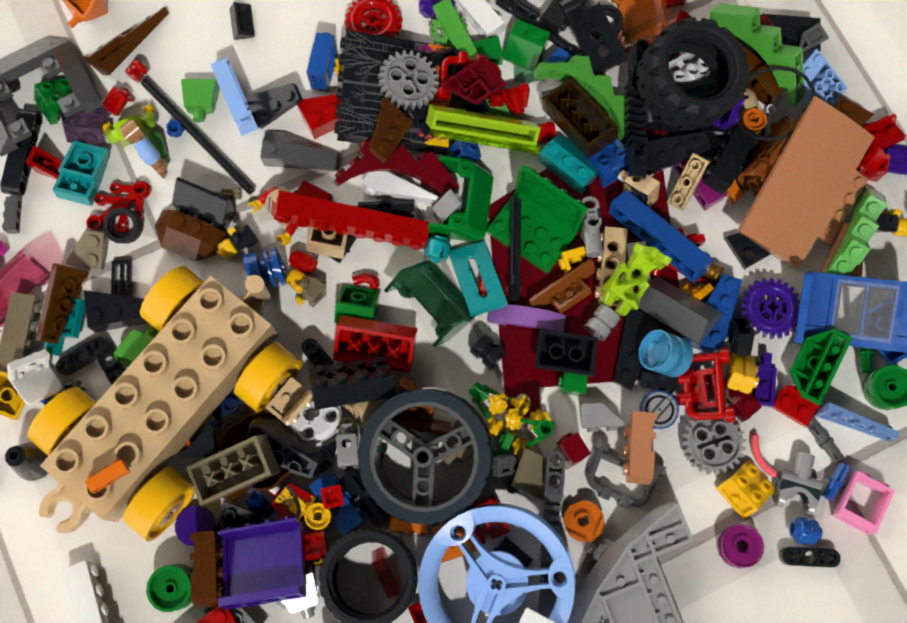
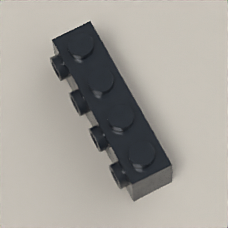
M738 124L735 128L731 127L727 131L725 136L727 139H724L718 147L720 152H717L711 160L713 165H710L704 173L706 178L703 183L721 195L731 187L755 141L754 138L744 133ZM743 125V127H744L746 130L750 131V132L753 133L754 135H757L756 133H754L753 131H751L750 129H748L747 127H745V126Z

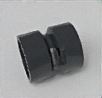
M485 333L473 345L470 353L477 359L481 358L482 364L491 370L505 355L506 350L499 344L494 345V340Z

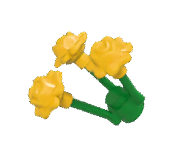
M479 382L474 383L469 389V395L473 397L471 401L478 406L488 419L490 436H501L506 431L505 419L496 421L494 417H491L480 401L484 402L488 399L490 403L488 411L492 415L503 413L508 407L507 401L510 402V405L519 407V411H523L524 415H526L531 406L527 395L520 399L510 398L505 393H499Z
M519 407L509 409L508 413H506L505 426L510 431L519 430L521 428L520 424L526 423L531 425L530 429L538 436L529 443L525 438L520 439L519 437L515 439V442L511 443L513 448L511 453L518 460H521L524 448L530 450L534 444L545 441V436L552 434L554 422L548 417V412H542L540 409H537L536 413H530V419L523 417V411H519Z

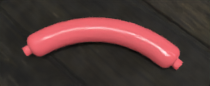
M754 432L751 435V449L757 464L771 477H779L778 471L769 466L764 460L759 448V435H757V432Z

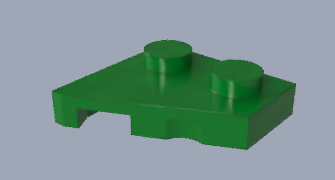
M518 429L514 431L508 430L507 434L503 432L498 442L501 444V448L499 451L495 449L493 456L508 452Z

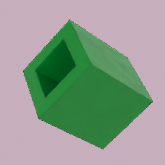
M565 372L563 376L559 375L558 387H561L560 393L583 397L586 393L588 376Z

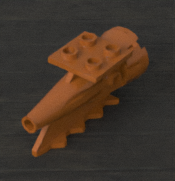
M804 112L792 124L788 116H784L779 122H772L769 135L763 137L785 135L794 130ZM791 135L774 141L760 140L759 148L750 151V159L742 164L744 169L738 176L739 184L747 192L750 189L755 192L753 195L757 197Z

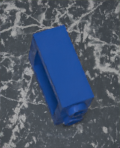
M316 32L306 71L311 89L329 92L334 72L333 67H335L334 59H337L338 56L335 36L330 33Z

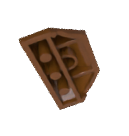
M162 210L155 224L156 233L163 249L196 262L218 255V243L231 238V236L213 225L176 210Z

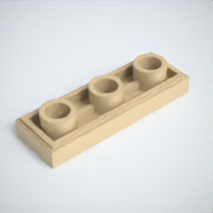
M693 152L666 203L684 211L711 161ZM686 179L690 181L689 185L686 184Z

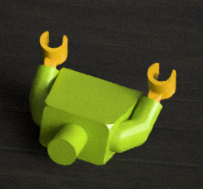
M150 102L146 107L144 105L141 107L145 116L140 114L132 115L114 123L113 127L109 120L106 124L100 123V128L109 142L112 144L119 142L122 148L130 145L119 129L132 119L141 128L145 136L153 132L152 128L156 124V110Z

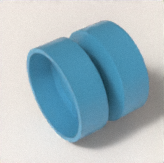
M653 330L644 337L640 344L639 359L641 364L648 370L669 377H679L689 369L693 359V349L691 344L684 338L663 330Z

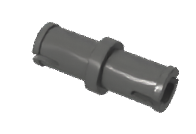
M820 423L816 424L815 428L814 426L810 428L809 432L818 441L820 449H824L833 463L838 462L837 459L841 460L844 457L833 443L834 439L827 435Z

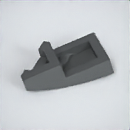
M820 22L802 33L799 47H802L803 53L829 39Z

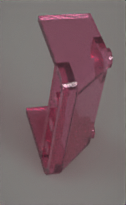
M26 248L20 250L0 269V327H3L11 292L28 294L36 285L44 286L49 282L51 271Z

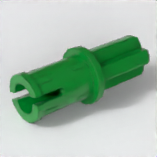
M859 347L857 356L860 358V371L863 374L872 373L871 356L873 352L871 348Z

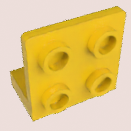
M749 459L730 478L719 484L716 488L742 519L758 511L776 490Z

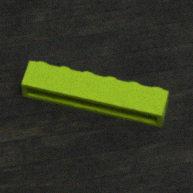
M432 104L429 105L426 124L431 129L536 146L541 130L538 125L530 121Z

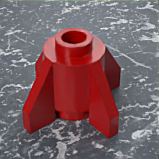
M528 83L501 91V96H503L510 113L514 112V115L525 112L524 108H527L530 93Z

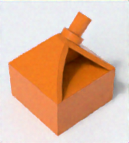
M62 0L73 16L67 22L72 29L78 23L87 22L108 13V0Z

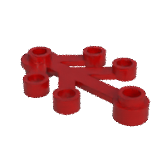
M138 181L133 186L120 185L117 182L112 183L109 189L114 195H119L122 192L130 194L126 197L97 194L94 197L97 205H115L100 216L91 215L88 217L86 225L91 230L100 231L103 228L105 216L111 210L116 208L129 209L130 203L135 200V210L133 211L140 213L141 220H143L144 199L151 193L150 185L145 181ZM115 187H119L117 191H113ZM141 189H145L143 193H139ZM104 198L102 202H98V200ZM127 215L119 216L116 229L120 233H126L129 230ZM96 222H99V225L97 227H94V224ZM125 225V228L120 229V226Z

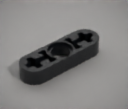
M784 547L779 552L780 561L788 566L836 567L841 561L840 554L835 549ZM789 551L790 554H799V559L792 558L789 562V559L785 558V554H788ZM811 551L815 556L812 563H808L805 560V553ZM829 552L830 556H834L832 561L820 560V556H828Z

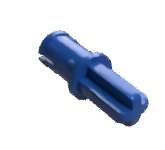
M842 462L838 464L832 477L828 478L830 481L821 494L822 497L827 500L829 498V501H834L840 487L844 486L843 482L850 471L849 465Z

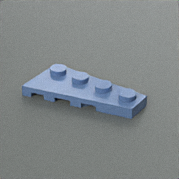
M830 402L822 405L814 414V416L888 442L898 439L899 432L894 430L892 426L879 424Z

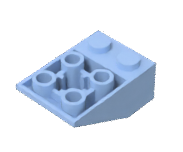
M817 48L803 53V71L815 87V95L829 105L834 106L846 91L847 86ZM804 79V99L811 102V88Z

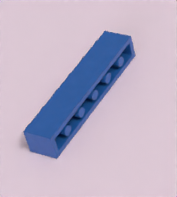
M626 190L611 202L608 213L639 239L646 241L649 247H656L662 254L672 258L670 264L690 281L695 283L709 270L713 259L691 240L682 235L679 230L667 223L664 218L656 214L649 206L641 202L634 194Z

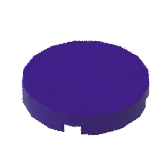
M198 505L189 506L182 510L175 522V533L182 543L193 547L194 543L189 539V533L216 530L213 513L207 508Z

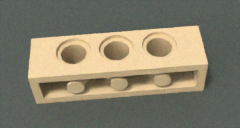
M605 226L603 232H600L603 255L597 257V262H600V268H597L596 280H599V287L595 288V298H598L597 304L605 305L601 302L604 294L601 288L614 274L617 266L622 262H626L627 228ZM613 245L616 251H610L607 246ZM612 263L615 269H609L606 264ZM615 300L612 306H618L619 302Z

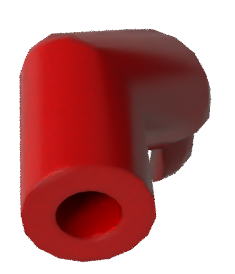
M366 272L352 276L354 286L362 283L369 284L371 289H376L380 286L379 278L373 274Z

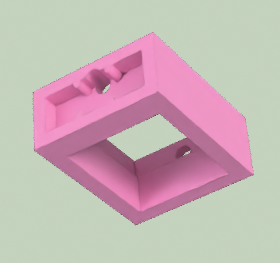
M864 471L850 473L832 516L867 535L876 534L895 491L889 488V484L870 478L871 475ZM856 482L880 494L869 521L845 509Z

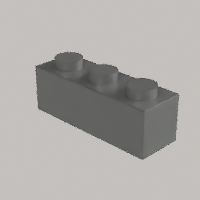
M18 196L6 197L2 229L7 234L20 233L22 200Z

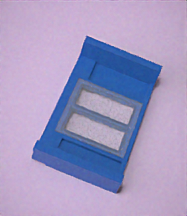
M807 271V273H804L795 343L803 344V340L806 337L837 329L853 338L849 346L907 353V281Z

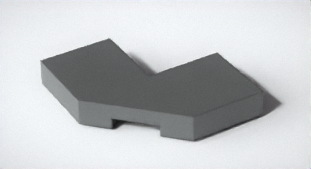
M509 453L493 456V476L503 477L508 475L507 492L511 494L520 492L511 487L519 465L515 456Z

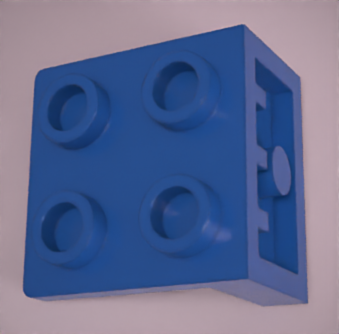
M618 139L588 159L599 172V183L603 188L618 180L617 177L623 169L629 172L628 156L624 153V145Z

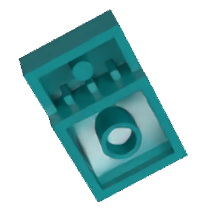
M73 140L58 169L60 175L52 189L56 197L92 206L104 176L109 150Z

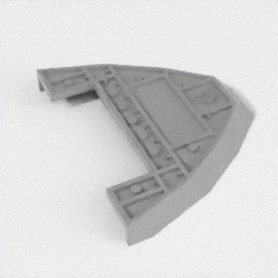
M671 501L652 509L604 551L575 592L572 611L567 623H682L656 558L659 555L694 542L679 502Z

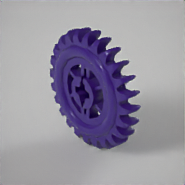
M762 278L761 283L756 280L754 285L748 286L749 290L743 292L747 297L740 299V301L745 303L739 306L740 309H745L740 315H746L750 319V326L752 328L756 327L755 335L762 331V338H765L769 333L770 339H773L775 334L780 339L783 333L785 336H788L789 330L791 332L795 331L800 300L796 299L799 296L798 293L793 294L794 287L787 288V282L782 285L780 279L775 283L773 278H770L769 281ZM765 295L768 297L766 302L761 299ZM783 303H784V305H785V313H783V312L781 311V310H782V305H781V304H783ZM776 315L782 316V319L776 321Z

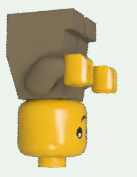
M293 269L287 273L286 283L295 292L302 295L295 298L297 304L302 305L305 300H308L309 305L313 308L326 296V286L319 280L307 276L299 269Z

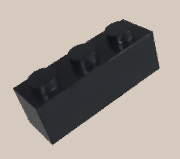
M642 371L638 385L646 389L650 387L656 391L664 390L668 393H673L677 390L678 378Z

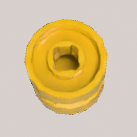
M314 503L306 509L304 517L306 524L310 528L322 531L332 525L334 515L331 509L324 510L322 503Z

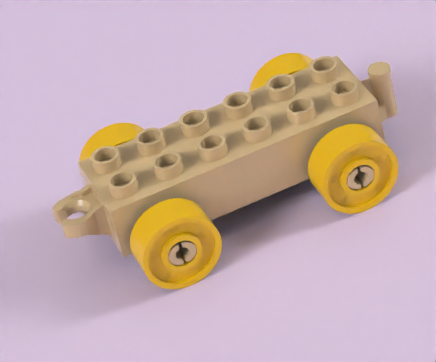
M185 266L172 269L151 288L140 309L141 317L159 333L105 394L96 402L79 387H72L55 396L36 415L29 427L28 439L48 455L40 466L59 482L57 487L51 490L42 500L39 515L43 518H51L54 515L57 504L62 501L69 502L73 509L71 516L57 525V532L70 533L77 530L89 518L90 513L93 512L101 520L118 522L123 517V521L145 541L150 542L156 539L176 521L177 516L182 510L187 508L195 495L194 487L189 480L173 467H165L234 388V394L260 414L267 410L265 405L290 376L296 379L303 362L281 343L274 342L279 335L273 326L262 317L265 306L271 299V294L260 276H249L245 280V287L248 293L237 297L211 275L204 282ZM117 459L126 462L131 471L129 474L96 494L90 492L85 483V480L90 475L99 473L100 469L106 466L109 467Z

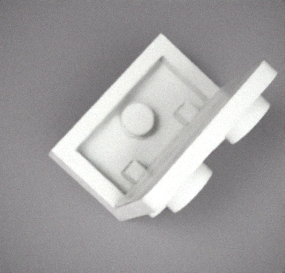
M46 349L34 352L29 356L16 359L7 364L8 380L27 405L39 402L61 391V382L49 367L50 354Z

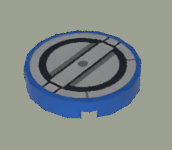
M657 390L648 393L643 397L639 405L640 412L657 413V420L653 424V429L669 428L678 418V403L666 391Z

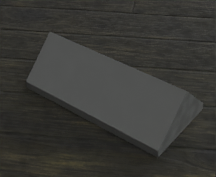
M660 277L647 281L650 285L639 303L640 310L700 345L722 316L721 312Z

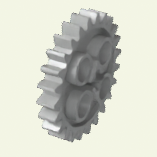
M403 50L402 55L395 52L394 57L389 55L388 60H384L383 66L380 67L379 71L381 73H379L378 78L381 80H379L378 85L383 86L380 92H386L385 97L387 99L391 98V103L397 102V108L402 104L404 105V110L408 106L414 110L416 105L421 109L423 104L427 106L429 100H433V94H436L439 82L436 80L439 75L434 74L436 68H430L433 62L426 63L427 57L425 56L421 59L419 52L416 56L413 55L412 50L409 55L406 54L405 50ZM406 66H411L413 70L407 69ZM392 76L398 77L399 80H394ZM418 80L424 81L425 84H420ZM404 90L411 92V95L405 94Z
M726 419L689 420L687 422L690 427L685 426L683 428L687 434L681 435L683 439H686L685 442L681 443V446H686L687 448L682 453H689L686 460L692 459L694 461L692 467L699 465V472L706 468V474H711L713 470L714 474L718 475L720 470L724 474L727 473V468L729 470L734 469L733 464H740L737 458H743L744 455L740 451L746 450V447L741 445L746 439L740 437L745 432H738L737 430L741 426L740 424L734 425V422L727 423ZM716 425L723 429L722 435L716 433ZM698 431L704 434V441L697 438ZM729 436L728 440L721 441L715 445L712 444L701 449L697 448L698 445L705 444L711 440ZM723 444H727L729 446V454L723 451ZM705 450L711 452L712 457L710 460L705 458Z

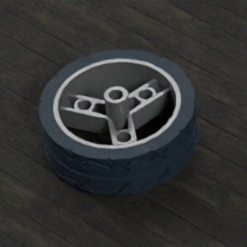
M438 389L411 390L396 395L383 403L368 419L362 431L357 451L359 472L363 485L371 498L386 513L400 520L415 524L440 523L452 519L468 509L481 494L490 476L493 462L491 436L487 424L479 412L465 399L451 392ZM432 406L445 410L455 416L463 426L427 442L396 421L395 418L412 407ZM399 432L404 433L406 436L404 443L397 440ZM450 436L457 437L459 441L458 446L452 447L449 444ZM383 439L413 459L412 499L399 492L390 483L384 472L381 462ZM411 440L421 445L414 452L407 446ZM439 442H443L445 448L447 449V451L442 453L441 455H439L440 452L438 446L435 445ZM473 444L474 465L468 483L454 496L434 502L437 461ZM424 452L429 455V458L424 455ZM431 465L430 475L422 476L421 468ZM420 481L428 482L429 490L421 489Z

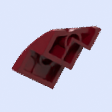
M484 54L456 75L451 76L440 86L478 105L505 87L506 83Z

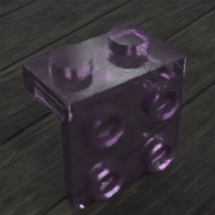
M101 106L89 113L82 110L66 118L63 122L66 141L72 143L75 140L103 147L105 139L102 127L112 113L104 106Z

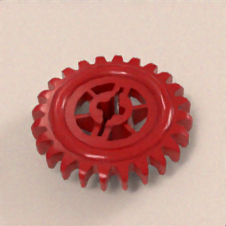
M357 0L358 3L352 2V7L347 8L348 12L345 13L346 19L344 20L345 30L395 38L394 34L400 35L398 28L402 29V12L398 10V5H394L393 0ZM360 22L366 23V25L363 27Z

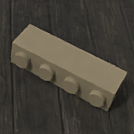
M11 292L0 341V371L8 372V363L28 356L29 350L33 348V331L37 330L38 325L36 317L42 307V303L36 295Z

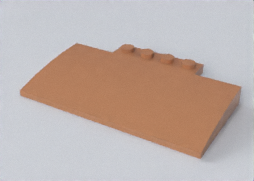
M814 96L737 231L789 267L800 269L817 238L827 245L832 244L866 185L868 179L856 169L872 143L874 136L836 108Z

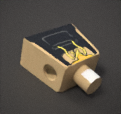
M624 169L619 173L617 179L624 183L623 192L628 190L649 207L657 201L660 188L659 181L648 174L645 179L629 177V172Z

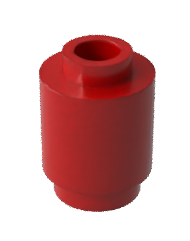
M297 249L295 252H291L288 262L290 267L294 269H299L305 273H314L318 259L314 255Z

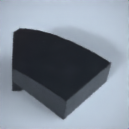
M336 440L313 454L320 461L314 477L331 468L337 448Z

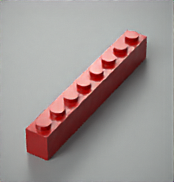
M279 190L276 198L273 219L281 223L290 222L300 227L310 226L320 231H334L339 235H354L359 239L369 238L375 242L392 243L394 246H408L413 250L423 249L428 243V221Z

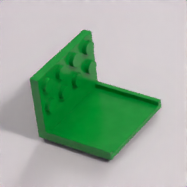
M523 165L519 169L515 193L511 197V199L521 198L522 200L521 257L548 275L560 258L561 253L567 249L580 231L588 208L582 201L572 198L566 190L554 186L553 182L548 178L539 176L535 169ZM511 199L486 230V233L509 249Z

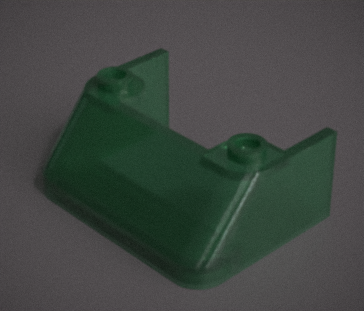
M428 260L401 269L384 289L386 293L397 289L404 298L410 299L415 297L438 323L435 327L438 339L432 344L434 347L449 341L476 317H470L463 294L433 262Z

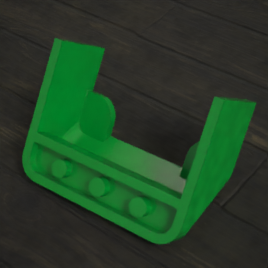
M439 156V161L448 172L458 173L460 177L470 179L465 213L454 212L451 214L448 225L429 222V236L438 235L454 240L481 242L486 236L493 175L469 159Z

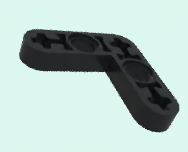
M95 337L63 356L56 362L55 366L58 373L69 376L97 360L112 385L117 378L112 371L116 370L120 375L125 371L123 365L116 362L114 357L115 351L110 342L103 337ZM99 342L103 344L102 350L97 348ZM86 351L88 353L87 359L80 361L78 358L79 354ZM108 357H113L114 364L106 367L105 360ZM65 362L70 364L67 371L62 369Z

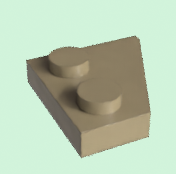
M91 229L85 230L67 259L66 265L97 270L105 269L107 232Z

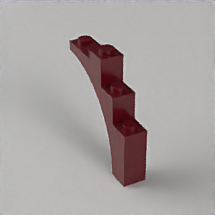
M368 138L359 145L361 149L357 153L361 156V159L357 156L349 163L351 167L346 171L342 168L335 174L336 179L333 180L338 187L349 179L364 173L392 171L420 180L440 198L448 190L454 191L459 187L432 151L428 153L422 152L416 157L418 160L416 161L404 145L396 146L388 159L382 163L369 151L371 141Z

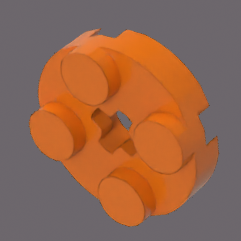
M586 500L570 505L565 511L563 518L567 533L579 542L594 541L600 536L605 525L604 515L599 507L593 502ZM587 516L589 524L582 527L579 519Z

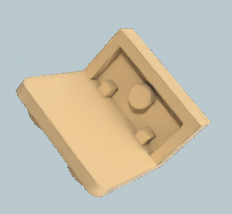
M290 376L265 405V408L286 426L290 423L293 425L300 417L299 412L303 408L307 409L313 402V394Z

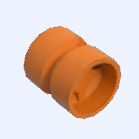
M750 108L744 113L740 122L758 136L767 123V117L762 110Z

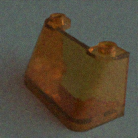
M611 0L612 3L617 5L623 16V35L619 41L626 53L631 50L639 39H644L651 45L662 30L669 25L664 0Z

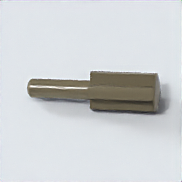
M221 188V191H213L229 199H242L241 188Z

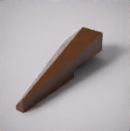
M162 7L152 16L146 17V20L141 24L133 25L112 38L104 46L98 47V50L93 54H87L83 58L102 75H110L169 14L166 7Z

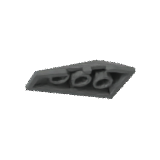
M267 131L262 140L260 158L264 166L337 171L339 153L287 132Z

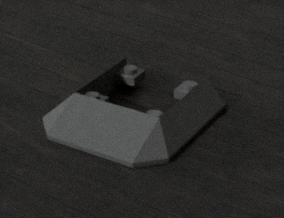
M46 36L0 59V103L14 96L8 85L9 82L40 67L47 79L61 72L64 73L73 93L57 100L66 118L82 110L89 113L103 106L70 40ZM0 109V156L2 157L18 149L17 143L32 136V133L23 118L8 125Z

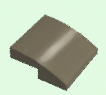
M524 448L511 487L529 494L538 500H542L546 457Z

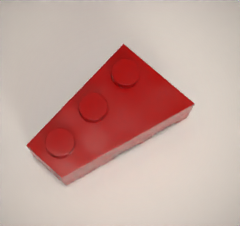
M337 94L303 99L302 102L297 104L298 111L314 140L334 130L335 122H338V116H335L336 105H339V99H336Z

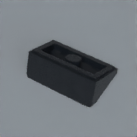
M233 2L229 9L233 39L240 40L255 37L251 5Z

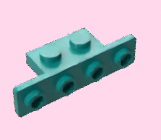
M74 300L73 304L75 306L72 312L70 311L67 315V323L58 343L45 342L43 350L46 349L51 355L60 356L65 338H79L85 313V300Z

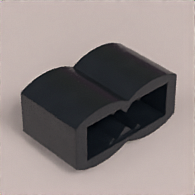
M732 315L727 334V340L732 344V352L740 357L751 355L755 337V330L750 326L751 321L746 315Z

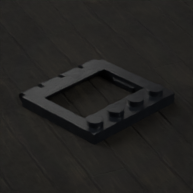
M453 46L426 58L425 62L432 61L433 63L430 68L441 65L445 58L457 56L459 52ZM450 64L448 66L449 77L456 75L465 67ZM411 66L406 67L409 70H413ZM404 90L405 94L411 95V92ZM462 98L467 111L486 113L490 110L486 100L475 105ZM423 104L421 109L417 105L414 110L409 109L416 122L423 121L418 126L424 137L431 135L433 138L446 132L431 129L426 124L428 108L425 104Z

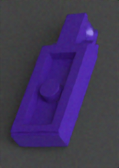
M764 352L761 354L760 362L756 363L758 366L756 376L759 377L757 387L753 389V397L761 406L772 408L774 407L777 368H775V364H771L772 353Z

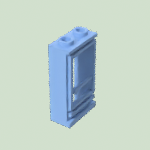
M228 57L216 60L211 64V67L241 136L258 130Z

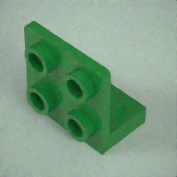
M66 78L34 84V101L50 125L58 123V115H60L59 110L61 108L57 100L73 93Z

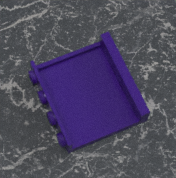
M295 516L283 517V520L279 521L273 519L265 520L262 524L247 523L244 524V527L240 528L230 526L226 527L223 531H217V535L223 537L224 597L218 598V607L231 610L307 597L303 522L295 518Z

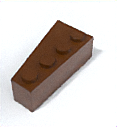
M743 46L747 55L745 63H749L750 76L760 70L769 68ZM772 71L755 77L748 82L747 87L755 92L757 100L767 106L774 103L783 89L778 86Z

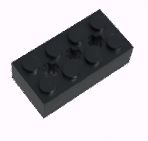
M376 356L365 360L356 359L352 362H337L333 365H318L308 368L315 410L395 396L394 376L387 356Z

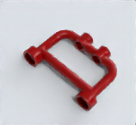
M459 52L457 56L445 58L441 64L440 85L448 79V66L450 64L466 67L482 55H476L475 59L468 58L469 54L467 52ZM491 62V64L494 66L496 71L501 76V70L498 67V65ZM441 86L437 88V99H450V91ZM501 90L489 97L490 106H504Z
M729 347L720 348V352L693 354L692 363L710 360L714 362L718 411L696 412L693 409L690 367L683 375L678 377V382L683 384L684 392H679L680 404H685L686 413L694 420L726 419L727 423L735 422L734 406L725 407L722 364L730 363Z

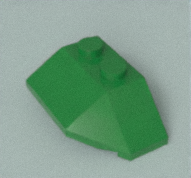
M832 329L805 338L789 370L801 397L818 406L821 405L853 339L852 337L837 329Z

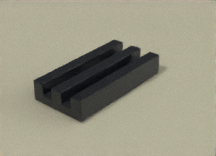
M132 260L112 261L111 294L132 297ZM125 264H126V292H125ZM117 265H120V293H117Z

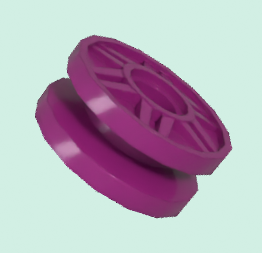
M739 524L730 526L721 532L717 542L719 556L729 566L746 568L754 566L760 561L764 554V542L756 529L749 525ZM738 541L744 544L742 552L737 548Z

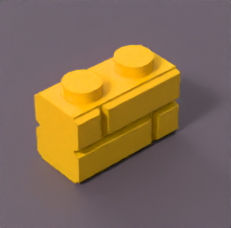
M732 352L730 363H727L728 388L736 391L739 389L740 392L749 394L753 388L757 387L759 377L756 376L758 366L755 365L754 356L740 357Z

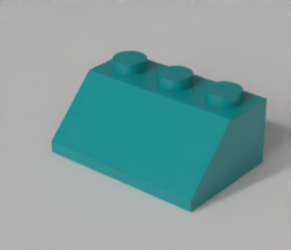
M563 134L553 138L540 152L538 161L579 194H582L599 175V172L583 153Z

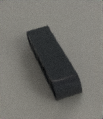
M18 110L16 121L23 118L32 136L18 142V149L7 154L0 185L1 192L4 194L23 196L26 192L31 167L26 163V160L33 146L37 145L42 123V114L38 110Z

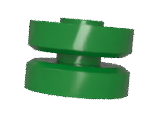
M890 365L869 373L863 382V394L868 403L879 410L905 407L907 405V370L901 366Z
M172 564L158 568L151 574L147 582L146 593L152 606L161 612H174L192 604L190 574L193 573V569L185 564Z

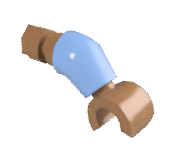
M133 119L122 125L119 129L130 144L136 143L134 147L140 158L165 179L168 165L160 157L159 151L147 138H143L145 134Z

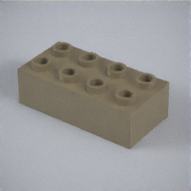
M266 434L251 437L186 467L200 506L218 501L281 472Z

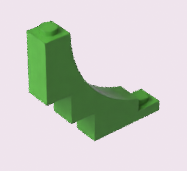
M720 3L710 11V20L717 22L720 28L726 27L736 37L750 45L764 59L769 68L776 66L789 67L804 74L802 47L783 45L781 27L761 25L758 7ZM772 71L778 86L788 88L787 97L789 105L796 106L805 97L804 78L792 71Z

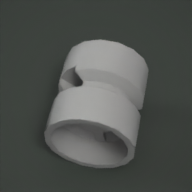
M600 304L594 312L595 317L590 318L584 327L592 336L604 341L611 332L610 328L616 326L620 317L611 308Z

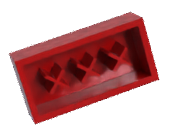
M341 315L336 325L333 360L352 362L356 359L365 360L376 356H387L391 370L410 373L418 328Z

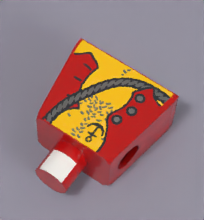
M288 483L285 488L278 484L275 488L268 490L276 498L271 506L282 519L286 516H295V518L302 522L305 518L306 509L319 501L315 496L291 483Z

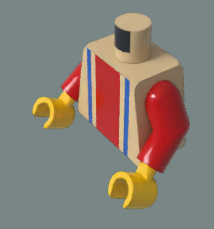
M285 186L279 188L270 187L258 197V200L249 202L247 206L254 205L255 210L252 213L261 210L262 204H264V207L274 217L279 190L290 191ZM276 220L286 231L285 234L277 235L276 241L283 240L281 246L290 244V235H293L299 226L295 223H281Z

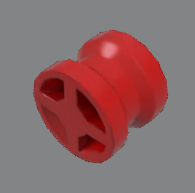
M133 60L131 67L125 70V73L138 83L142 81V76L149 72L137 60Z

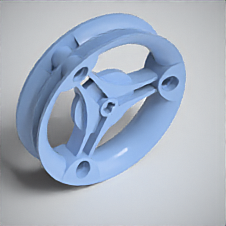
M495 503L480 505L462 512L450 520L437 532L429 543L421 562L418 579L420 604L427 623H453L440 599L438 575L449 546L457 545L464 553L470 565L466 577V588L469 598L475 605L471 623H476L480 611L490 614L486 623H491L496 616L509 614L519 608L528 592L551 588L556 594V601L548 618L556 623L568 622L575 595L573 561L565 542L558 532L536 513L511 504ZM489 522H503L527 530L540 540L553 560L550 567L526 568L518 558L510 553L489 551L474 534L476 526ZM457 526L465 529V536L460 537L456 534L455 529ZM469 538L481 553V556L475 559L464 544ZM562 572L565 574L566 579L558 582L555 580L554 574ZM548 574L549 582L529 584L528 576ZM501 580L502 583L500 584V586H494V581Z

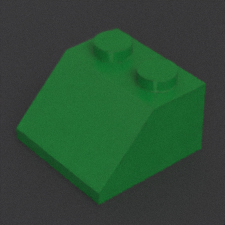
M517 19L506 43L503 60L534 72L548 45L550 32Z
M343 284L335 303L334 323H338L341 315L375 321L381 290Z

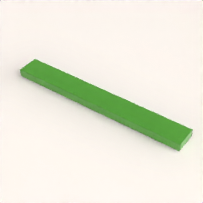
M443 0L433 5L432 8L452 46H455L458 52H467L469 54L468 58L475 59V56L479 55L451 1ZM505 102L502 107H492L489 105L490 110L488 113L490 115L513 118Z

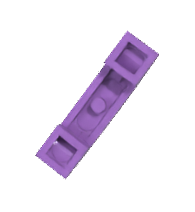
M508 304L507 307L490 311L488 323L564 332L566 315L539 308Z

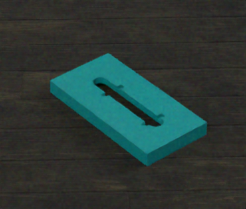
M484 241L449 252V257L470 317L508 306ZM471 258L475 260L487 292V297L485 298L480 296L468 263V260Z

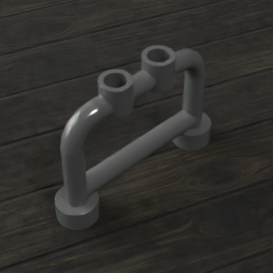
M596 439L593 445L596 451L586 477L589 486L599 492L598 497L609 500L610 497L617 499L616 504L628 508L629 505L642 507L646 505L651 499L659 475L664 476L666 467L657 463L654 464L653 480L650 485L646 486L642 498L635 499L595 481V473L601 459L623 467V463H626V460L608 453L610 444Z

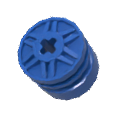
M276 246L270 248L272 256H269L267 249H263V259L259 258L257 252L243 255L248 277L251 275L260 276L264 280L266 287L267 281L270 280L273 287L276 288V278L279 279L282 286L287 284L285 265Z

